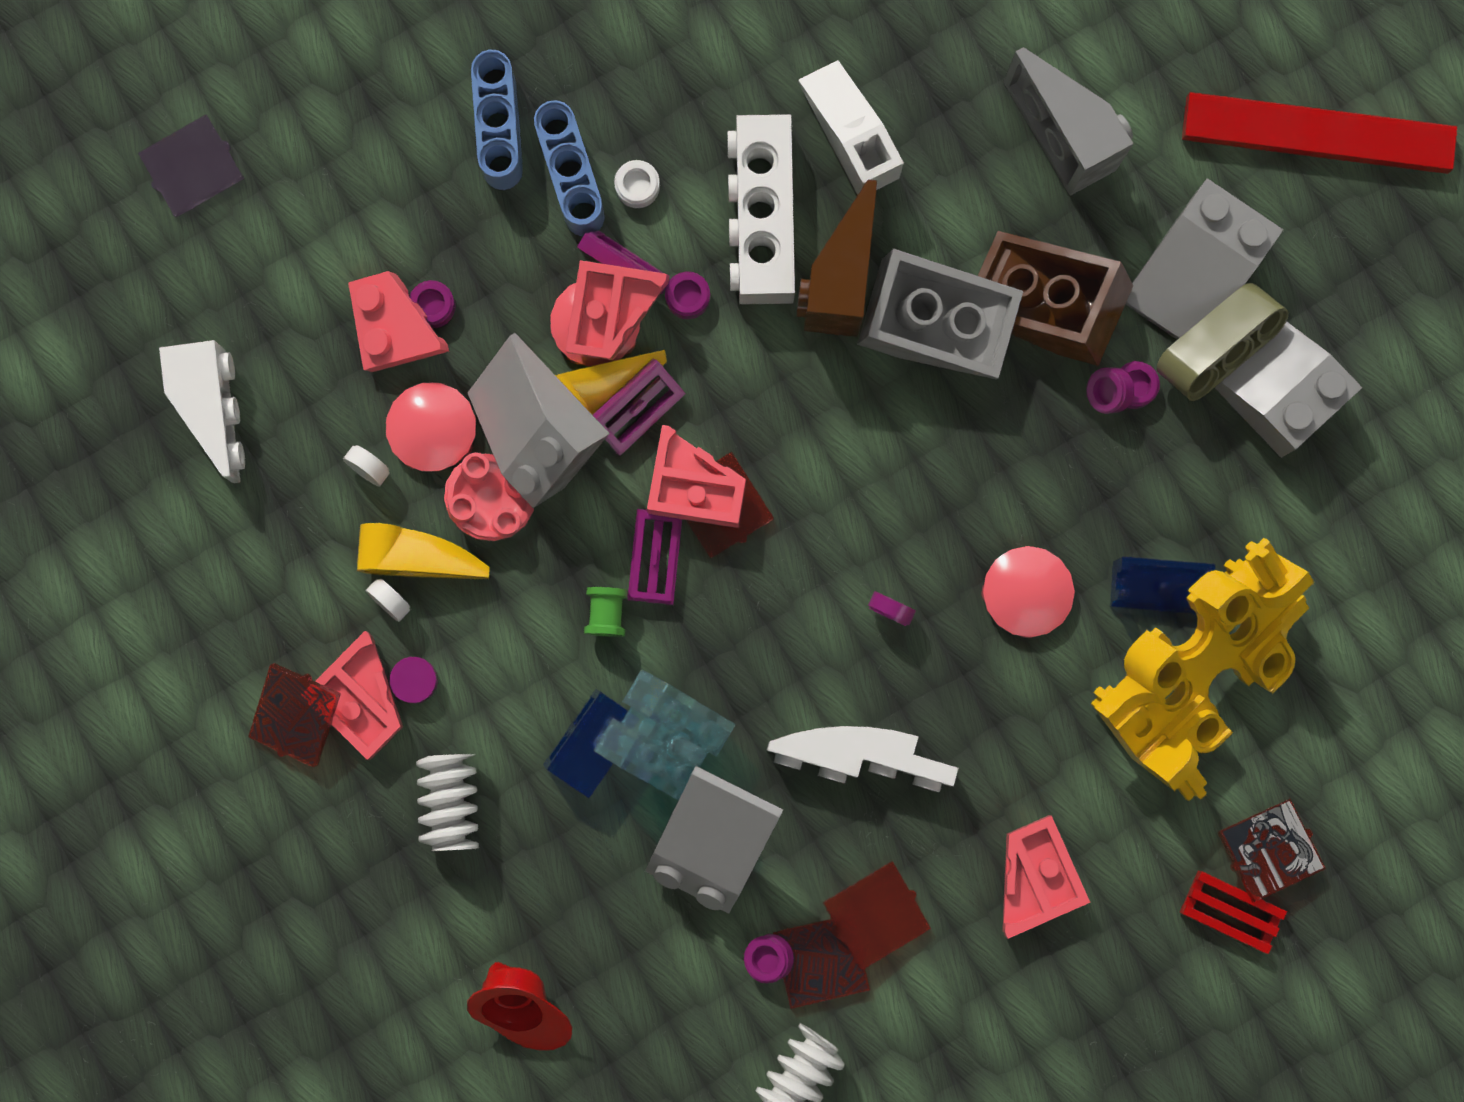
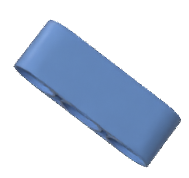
M490 49L478 54L471 66L477 159L486 182L495 189L506 190L518 184L523 171L517 86L508 57L498 50ZM500 70L505 73L503 79L498 83L490 84L483 81L484 76L489 71ZM503 113L508 116V120L501 127L494 128L486 125L488 118L493 114ZM504 156L512 160L510 166L505 171L495 172L489 169L492 160L497 157Z
M557 100L547 101L536 110L534 125L565 223L571 232L579 236L599 231L605 219L602 200L574 113L564 102ZM553 120H562L568 124L567 128L560 134L553 135L545 131L547 124ZM568 161H574L581 165L580 171L571 177H565L558 173L559 167ZM580 203H589L595 207L594 213L586 219H578L571 215L573 208Z

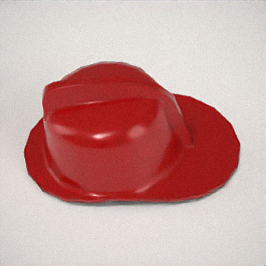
M495 962L489 968L482 989L473 993L467 1000V1011L473 1019L491 1027L512 1042L525 1048L539 1051L555 1050L565 1046L572 1037L573 1027L569 1018L547 1001L542 980L531 970L509 967L500 962Z

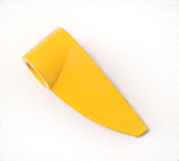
M665 350L555 376L593 415L653 358L664 366L667 362Z
M364 523L360 525L357 560L358 572L390 576L489 579L490 567L467 550L445 539L391 524Z

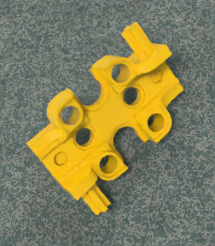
M1265 538L1258 544L1251 541L1246 545L1245 549L1248 554L1245 556V561L1238 559L1234 562L1229 559L1224 564L1227 570L1225 573L1218 570L1210 571L1187 590L1190 594L1186 599L1191 609L1196 612L1198 618L1196 630L1188 641L1182 645L1172 646L1171 640L1156 627L1151 632L1146 630L1127 651L1124 659V668L1127 676L1115 688L1109 685L1104 690L1099 686L1093 692L1097 698L1091 702L1092 707H1094L1129 756L1173 791L1178 789L1187 801H1190L1194 796L1202 799L1207 794L1203 788L1207 782L1197 769L1199 761L1197 751L1199 753L1212 752L1233 734L1232 730L1227 727L1219 716L1215 705L1210 702L1208 696L1209 688L1214 678L1223 670L1231 668L1234 674L1246 685L1250 686L1255 682L1273 694L1289 678L1295 666L1294 651L1286 638L1292 625L1309 609L1306 598L1302 594L1314 581L1308 571L1278 555L1270 541ZM1241 624L1236 632L1229 634L1237 625Z

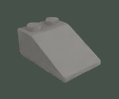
M1023 47L1015 52L1003 83L1068 194L1071 196L1115 172L1133 145L1131 140L1133 138L1132 129L1125 117L1121 114L1116 115L1108 102Z
M1207 178L1192 196L1133 281V288L1125 305L1178 340L1236 290L1246 284L1283 229Z
M893 249L881 260L857 345L901 359L998 379L1023 291Z
M1286 322L1282 330L1272 340L1219 383L1215 389L1282 458L1296 450L1362 387L1330 353Z
M516 333L509 336L468 391V396L501 474L532 508H535L563 490L610 434Z
M695 766L645 872L653 875L658 883L667 888H679L695 896L697 901L706 908L723 910L730 913L783 809Z

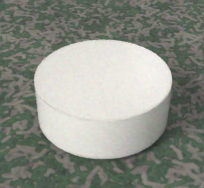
M629 161L623 164L615 175L616 194L620 201L629 207H646L653 203L659 194L660 182L658 173L652 165L645 161Z
M352 446L343 458V461L352 470L376 486L380 487L390 474L389 468L382 461L360 446Z
M376 579L365 590L383 610L398 622L410 611L409 604L382 579Z

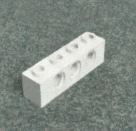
M737 115L736 131H728V158H737V175H728L729 202H738V219H729L730 246H738L739 263H730V291H739V304H793L795 272L791 115ZM762 158L767 160L772 168L767 173L756 174L747 165L754 159ZM756 202H764L771 206L773 212L770 216L759 219L752 216L748 209ZM766 246L772 250L774 257L769 262L757 263L751 259L749 252L754 247Z

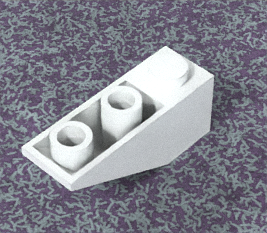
M838 60L798 80L857 195L868 179L877 180L876 190L900 178L904 162L882 121Z
M215 340L159 348L165 395L221 475L232 483H240L239 470L245 468V455L241 442H236L234 425L240 423V411L237 399L230 395L229 380L235 379V367L231 353H226L225 349Z

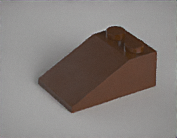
M867 180L813 263L810 280L801 279L796 317L805 318L804 331L858 336L864 315L877 180Z
M1001 231L997 232L978 274L979 277L1023 291L1012 335L1057 355L1096 366L1100 364L1133 288V284L1120 261Z

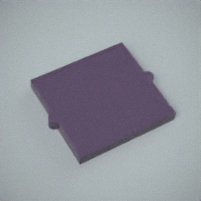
M207 115L200 117L138 153L154 180L151 186L156 191L161 192L176 218L245 179L229 153L231 150L230 144L227 141H222Z

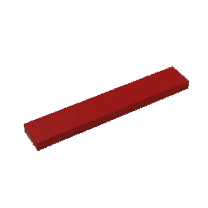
M1189 92L1186 97L1182 140L1448 174L1454 167L1457 126Z

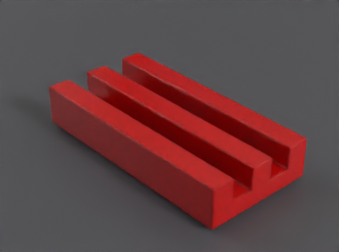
M1198 870L1179 913L1263 953L1269 954L1272 947L1270 943L1273 936H1277L1280 929L1277 927L1280 920H1284L1287 911ZM1206 884L1270 914L1267 922L1201 892L1203 885ZM1196 901H1200L1263 931L1260 939L1193 909Z

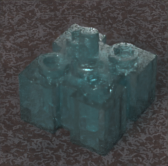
M641 669L622 701L630 706L622 723L614 718L611 720L594 751L618 767L650 783L679 801L695 766L700 768L708 753L716 757L718 756L736 724L698 703L695 699L672 685Z

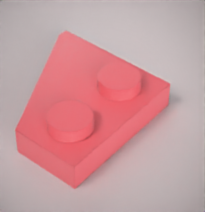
M580 260L565 352L614 360L667 286L669 275Z
M386 271L348 282L363 370L375 372L449 352L448 344L433 331L426 321L427 315L418 303L410 299L408 289L397 274Z
M662 425L647 506L648 514L739 528L746 479L729 467H723L717 463L713 456L700 447L696 448L685 441L670 426Z
M364 631L311 686L318 689L325 700L323 702L320 698L315 703L318 705L316 710L320 713L319 709H321V715H325V719L367 760H371L397 734L403 725L374 638L369 632ZM309 687L307 690L310 693H312L314 697H312L307 691H305L304 693L311 700H309L303 694L302 696L312 705L314 701L319 697V694L314 689ZM334 698L333 701H331V702H329V703L326 704V707H327L328 710L330 711V712L328 713V711H327L326 708L324 707L323 703H325V702H327L328 700Z
M1051 815L1007 833L1003 933L1007 939L1090 903Z

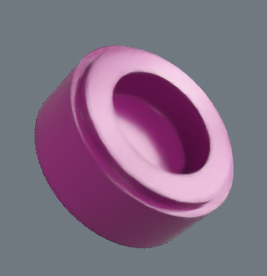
M681 272L673 276L665 289V300L668 309L672 314L682 319H694L702 315L710 303V289L706 280L694 272Z
M434 280L424 281L418 284L410 293V299L418 303L427 315L426 321L431 328L442 327L452 319L456 303L450 289L443 283Z
M1139 361L1130 362L1122 366L1121 369L1130 375L1134 384V397L1127 408L1139 409L1145 407L1154 400L1159 392L1160 380L1157 372L1150 365Z
M1101 368L1095 371L1088 380L1086 388L1087 398L1091 406L1100 413L1121 412L1133 400L1134 384L1130 375L1121 368Z
M874 591L868 604L870 610L904 626L910 625L916 610Z
M419 657L404 658L391 671L390 687L396 697L404 702H424L437 689V672L434 666L425 659Z
M767 934L755 938L748 944L744 953V964L747 972L753 979L761 983H773L783 979L789 974L793 966V951L789 943L778 935Z

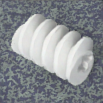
M475 754L434 755L416 761L417 767L430 771V775L417 780V785L430 789L431 793L418 798L417 801L419 805L431 808L430 813L418 818V823L432 827L431 832L419 836V842L432 846L431 851L479 848V843L465 839V835L478 830V824L465 820V816L477 812L478 806L464 801L465 797L477 792V787L463 782L464 778L477 773L475 767L463 764L464 759Z
M800 1023L798 1028L806 1038L805 1041L800 1042L789 1039L787 1042L795 1056L790 1058L778 1055L777 1057L778 1062L785 1070L784 1073L779 1074L768 1071L766 1076L774 1088L768 1090L757 1087L755 1091L763 1102H806L805 1100L821 1102L823 1094L816 1086V1083L832 1086L834 1079L826 1068L843 1069L844 1062L837 1054L839 1050L815 1031Z

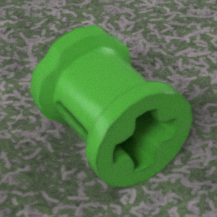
M587 587L586 595L591 597L589 625L584 627V634L625 637L626 629L621 627L622 602L623 599L628 597V590L610 587Z

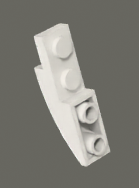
M840 726L817 728L772 740L767 747V751L776 753L774 763L800 770L802 762H806L820 767L818 776L844 784L847 775L858 777L862 761L870 762L869 772L895 779L897 771L915 776L913 785L940 792L942 784L954 786L959 769L913 755L919 736L872 727Z

